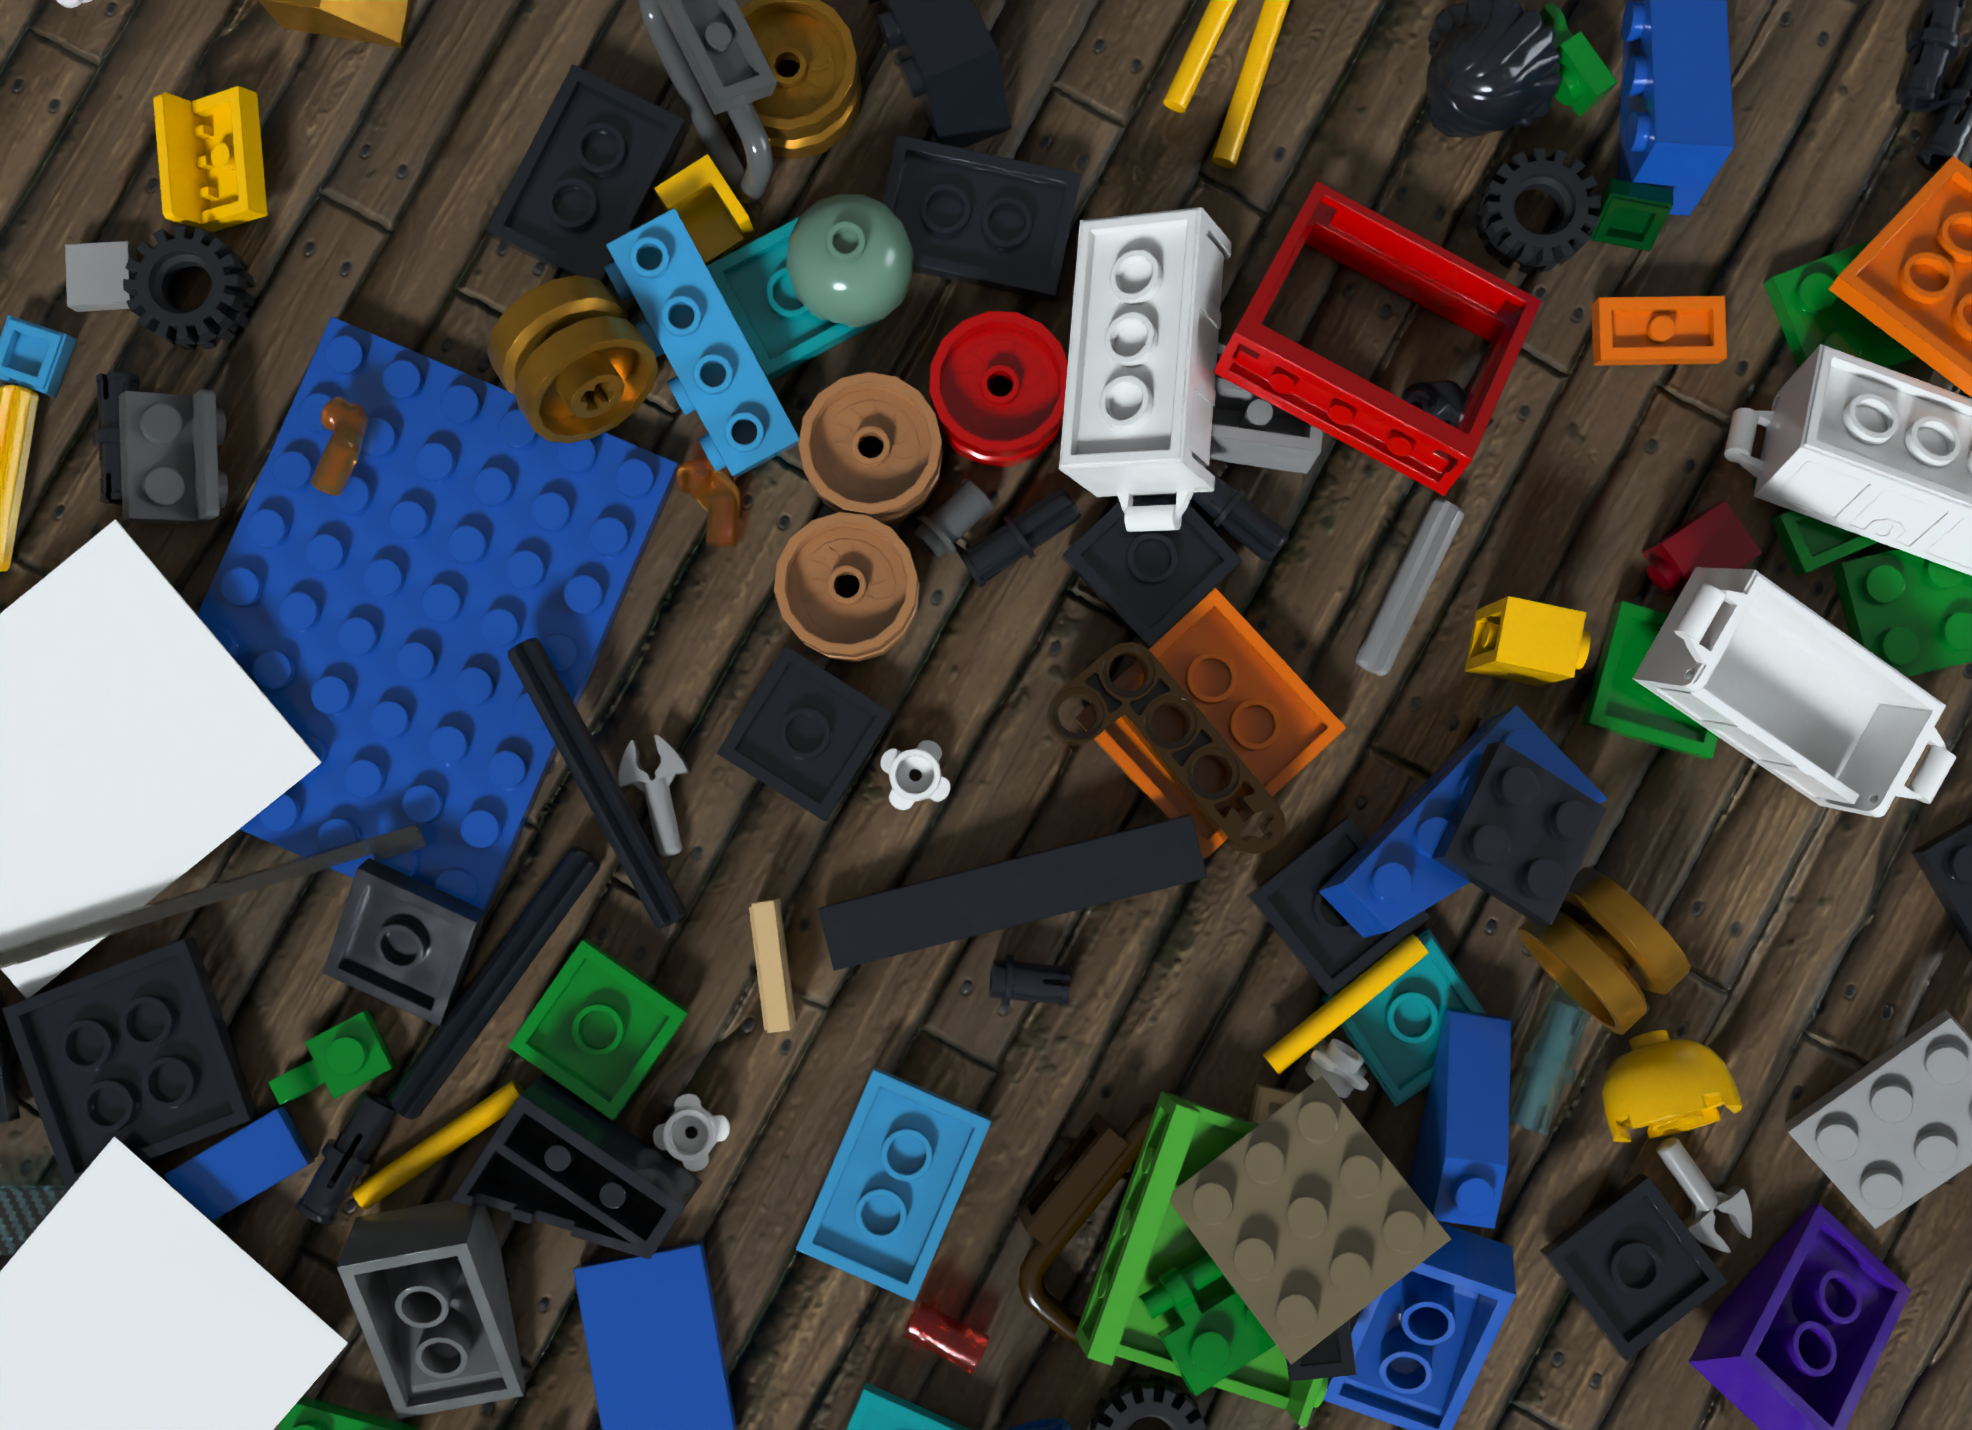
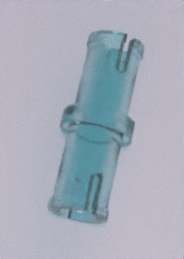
M1554 1000L1550 1002V1010L1534 1053L1526 1052L1522 1065L1528 1067L1511 1115L1509 1114V1122L1521 1125L1523 1128L1544 1136H1548V1128L1565 1082L1572 1084L1576 1071L1571 1069L1587 1022H1590L1591 1019L1590 1014L1584 1011L1578 1012L1577 1008Z

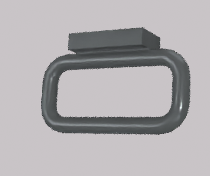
M638 0L641 16L648 35L711 160L738 201L747 204L755 203L764 194L770 180L773 160L768 136L752 102L773 95L777 80L736 0ZM728 112L745 150L747 160L745 170L716 114Z

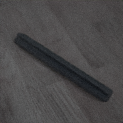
M529 638L513 646L508 651V658L654 925L658 928H663L677 922L686 914L685 906L541 642L537 638Z
M572 847L567 851L388 1097V1104L392 1109L410 1120L417 1118L423 1113L599 871L600 863L593 855L580 847Z

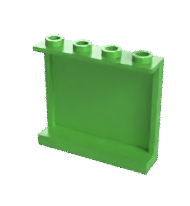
M1161 1091L1075 1334V1338L1087 1358L1112 1366L1115 1356L1181 1376L1157 1334L1178 1321V1316L1174 1309L1170 1308L1152 1320L1143 1308L1139 1296L1158 1285L1157 1277L1175 1266L1180 1271L1207 1254V1251L1171 1205V1196L1174 1190L1256 1128L1259 1123ZM1221 1276L1194 1293L1195 1302L1200 1307L1227 1290L1228 1287ZM1275 1345L1212 1387L1285 1409L1298 1425L1307 1427L1313 1408L1319 1407L1324 1400L1328 1387V1378L1289 1382L1286 1357Z

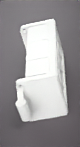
M1202 207L1080 220L1059 470L1096 497L1118 496L1121 508L1125 513L1124 521L1128 532L1179 530L1182 523V515L1186 511L1193 494L1196 492H1213L1215 489V476L1203 466H1209L1213 406H1215L1216 374L1213 371L1217 362L1218 334L1221 327L1220 306L1224 260L1231 257L1232 243ZM1177 494L1176 504L1133 506V496Z
M1820 344L1778 391L1773 399L1771 411L1739 408L1733 412L1724 456L1731 462L1739 463L1757 478L1754 497L1972 576L1971 398ZM1757 424L1766 427L1760 459L1751 456Z
M1696 567L1632 678L1819 806L1877 818L1886 814L1895 796L1916 799L1923 803L1931 804L1956 759L1953 753L1947 751L1943 739L1935 728L1938 719L1946 707L1945 704L1753 569ZM1928 743L1931 747L1907 788L1904 784Z

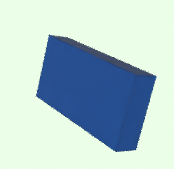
M282 1106L164 1175L170 1186L213 1222L315 1162V1159L285 1106Z

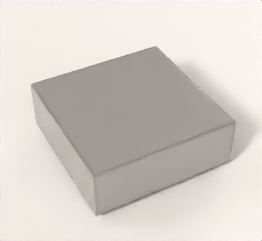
M129 241L65 244L67 307L76 312L129 309L126 301L133 299L134 296L123 290V279L135 280V274L125 267L129 258L137 261L136 246Z

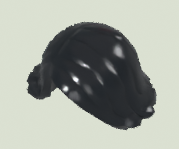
M1469 0L1468 3H1456L1449 6L1448 9L1441 10L1436 16L1437 29H1432L1428 36L1430 43L1428 51L1431 60L1427 67L1426 92L1429 100V116L1432 127L1447 137H1475L1496 131H1505L1514 125L1524 129L1532 125L1534 118L1544 117L1551 111L1552 98L1558 93L1563 80L1557 74L1561 68L1559 63L1561 56L1554 48L1555 32L1552 26H1543V20L1538 10H1523L1518 0Z

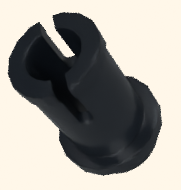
M1006 954L1005 960L993 959L990 971L989 998L1001 999V1005L1009 1006L1010 1000L1066 1006L1070 987L1046 985L1044 983L1065 985L1066 981L1071 980L1070 965L1057 966L1015 962L1014 956Z

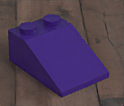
M1820 1203L1813 1204L1807 1208L1718 1307L1688 1362L1760 1430H1845L1912 1290Z

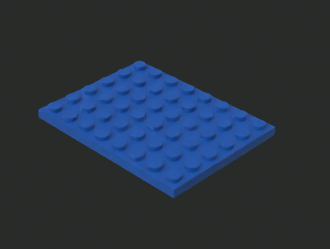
M331 316L197 614L322 762L239 830L353 879L357 868L368 858H371L487 911L558 751L553 738L508 658V651L513 646L529 638H537L577 707L681 470L680 465L605 432L595 438L574 443L547 441L534 432L520 411L516 397L509 391Z

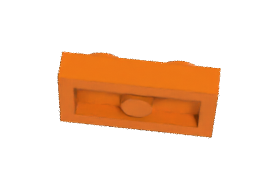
M1725 296L1599 297L1591 304L1593 366L1719 364L1727 359Z

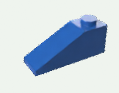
M1451 1008L1445 1009L1409 1186L1437 1221L1495 1229L1508 1169L1511 1020L1507 1017Z

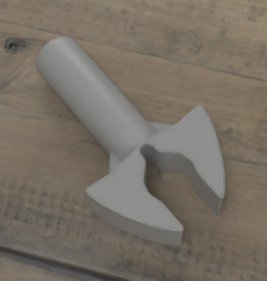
M655 735L657 751L661 756V764L655 771L656 777L653 779L651 773L645 771L640 764L641 756L638 742L631 740L621 760L618 772V785L622 788L635 785L645 793L657 853L663 857L674 856L681 852L682 843L670 786L676 775L690 773V769L683 756L669 741L662 736Z
M1671 1137L1663 1140L1657 1146L1656 1153L1692 1202L1691 1216L1682 1222L1698 1241L1714 1249L1731 1253L1727 1244L1715 1231L1716 1217L1713 1210L1717 1209L1722 1213H1728L1730 1221L1737 1231L1747 1238H1751L1752 1214L1745 1190L1732 1185L1724 1193L1715 1191L1678 1138Z

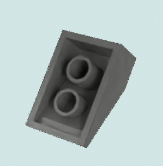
M449 1199L355 1218L337 1269L398 1419L522 1397L524 1395L525 1382L501 1248L486 1205L474 1203L470 1207Z

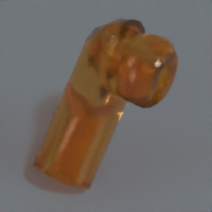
M336 397L331 399L322 410L321 423L324 428L333 432L310 482L315 488L333 496L342 495L359 459L369 421L364 408L359 403L351 405L348 400Z
M691 459L685 461L677 470L676 483L682 492L689 494L708 512L706 544L717 547H737L741 501L738 486L722 470L716 472L708 460L701 459L696 461Z

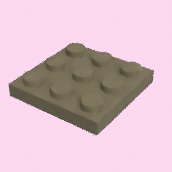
M1323 1076L1174 1190L1170 1199L1171 1205L1291 1365L1451 1240L1443 1227Z

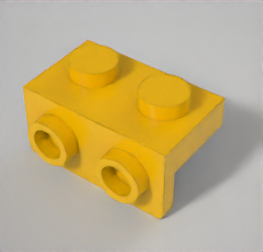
M236 86L194 101H189L167 92L154 96L153 104L163 216L167 220L197 227L209 232H215L268 216L257 93Z

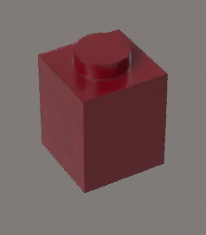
M1724 500L1702 510L1642 551V554L1650 564L1647 566V573L1653 584L1662 594L1668 597L1672 596L1677 601L1696 567L1740 569L1762 554V552Z

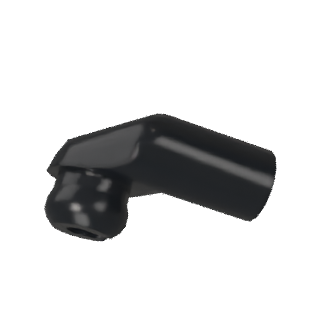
M1451 380L1417 382L1407 387L1401 395V399L1442 421H1450L1454 426L1468 397V394ZM1490 418L1489 423H1488L1486 429H1487V428L1490 426V424L1494 421L1492 418Z

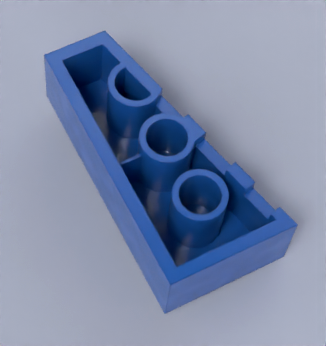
M1625 0L1621 27L1623 59L1617 179L1672 189L1673 207L1669 215L1690 216L1735 147L1727 0Z
M1515 705L1487 719L1345 863L1319 892L1363 938L1393 930L1470 883L1432 859V856L1489 743L1504 742L1599 804L1607 800V798L1543 731Z

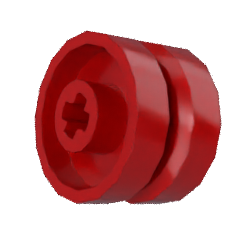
M987 311L959 323L942 339L930 364L929 394L931 408L936 414L940 435L960 456L982 466L1012 467L1036 458L1056 439L1063 424L1068 361L1061 343L1042 323L1018 312ZM997 383L1009 385V393L1005 396H995L991 392H994Z

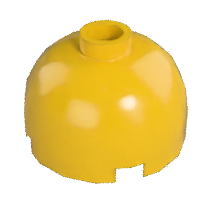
M1667 1030L1652 1031L1630 1039L1629 1043L1632 1051L1614 1060L1605 1074L1602 1100L1605 1117L1614 1142H1632L1628 1129L1649 1126L1647 1130L1649 1139L1685 1132L1721 1120L1717 1109L1721 1105H1725L1734 1114L1741 1111L1743 1107L1735 1082L1724 1061L1711 1048L1693 1040H1670Z

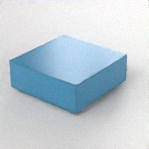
M8 315L0 336V380L56 398L77 339L68 334Z

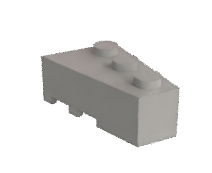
M1219 342L1216 365L1226 348L1225 345ZM1216 374L1215 406H1213L1210 460L1308 474L1321 453L1323 431Z

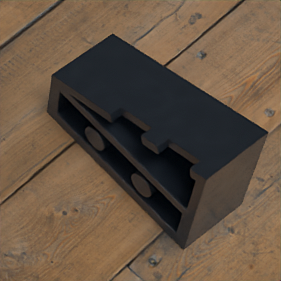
M866 0L869 5L878 1L882 12L877 13V19L883 37L890 51L898 49L902 59L899 61V66L911 97H918L937 143L966 148L1011 129L998 51L973 0Z
M543 1074L519 1095L451 1201L470 1207L474 1203L486 1205L512 1213L511 1219L528 1224H531L534 1220L570 1230V1236L651 1259L703 1181Z

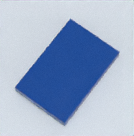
M703 1240L659 1248L651 1259L629 1254L577 1264L573 1272L602 1430H738Z

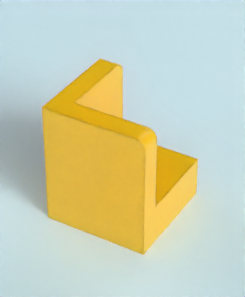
M708 154L654 188L667 212L673 208L676 209L706 266L756 236L749 216Z

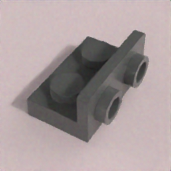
M200 389L192 396L124 391L119 395L123 522L203 525L218 517L220 509H223L227 503L228 480L224 471H218L217 446H222L224 442L226 420L223 409L216 408L215 391Z

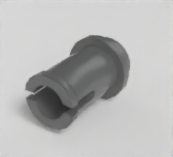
M964 479L960 483L961 485L928 517L922 514L917 518L920 525L912 534L936 559H940L946 552L953 555L957 551L954 544L980 518L994 508L987 496L968 479Z

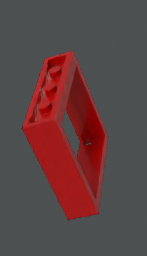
M1316 181L1229 340L1213 373L1445 496L1475 455L1542 300ZM1304 243L1491 342V346L1454 427L1261 324ZM1519 308H1522L1520 316L1517 315Z

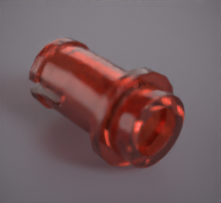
M920 1300L912 1311L902 1336L912 1341L911 1348L915 1351L924 1347L963 1368L965 1372L972 1374L985 1353L990 1336L980 1333L940 1311L941 1304L933 1301L931 1305H928Z

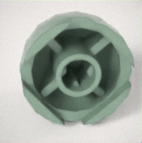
M838 193L816 201L798 218L788 239L786 269L796 297L813 316L825 322V319L833 323L846 324V327H863L883 320L903 302L908 291V285L912 279L914 254L905 226L885 204L864 194Z

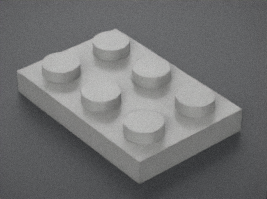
M1946 1009L1785 1122L1790 1136L1874 1229L1972 1164V1038Z

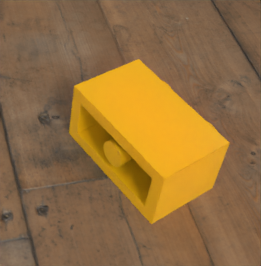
M1510 596L1476 610L1464 671L1533 686H1542L1574 678L1575 670L1583 668L1590 649V632L1583 630L1587 612Z

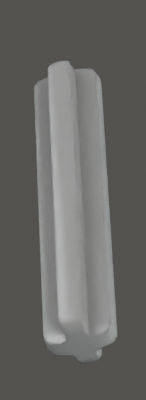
M1436 499L1429 504L1356 657V664L1362 669L1379 676L1390 672L1464 517V511L1455 504L1442 499Z

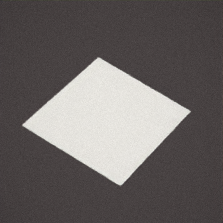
M116 519L0 613V969L26 999L32 997L322 763Z
M114 1136L0 1271V1430H274L348 1342Z

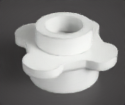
M924 740L915 749L903 752L897 749H889L883 754L880 765L882 770L889 774L892 786L889 801L895 808L908 810L914 802L929 798L939 802L948 796L950 782L942 776L939 765L942 750L937 743ZM918 769L921 771L922 777L919 781H912L910 779L909 773L911 770Z
M1332 1039L1330 1043L1321 1040L1313 1047L1314 1051L1311 1054V1059L1305 1066V1070L1314 1081L1323 1076L1335 1093L1342 1098H1348L1354 1088L1361 1091L1366 1090L1369 1085L1364 1079L1367 1070L1363 1066V1057L1355 1049L1337 1039Z
M688 1093L676 1099L674 1103L675 1112L666 1123L659 1124L655 1128L653 1140L657 1148L667 1150L674 1158L683 1161V1166L687 1170L700 1171L709 1163L708 1154L714 1145L728 1137L730 1123L724 1115H713L701 1106L700 1098L697 1095ZM693 1126L697 1129L698 1134L695 1138H689L686 1135L688 1127Z

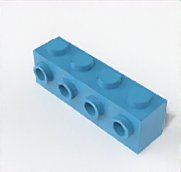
M673 208L606 244L614 261L604 266L622 301L632 296L636 299L646 319L635 325L655 352L656 358L665 353L677 376L668 380L667 384L685 416L696 410L708 433L699 437L698 440L714 470L717 472L727 467L732 477L737 478L798 445L799 437L676 209Z

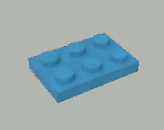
M874 1067L795 1250L915 1302L992 1122V1118Z

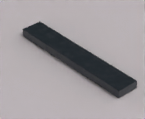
M1190 813L821 906L818 908L833 970L835 971L1208 877Z

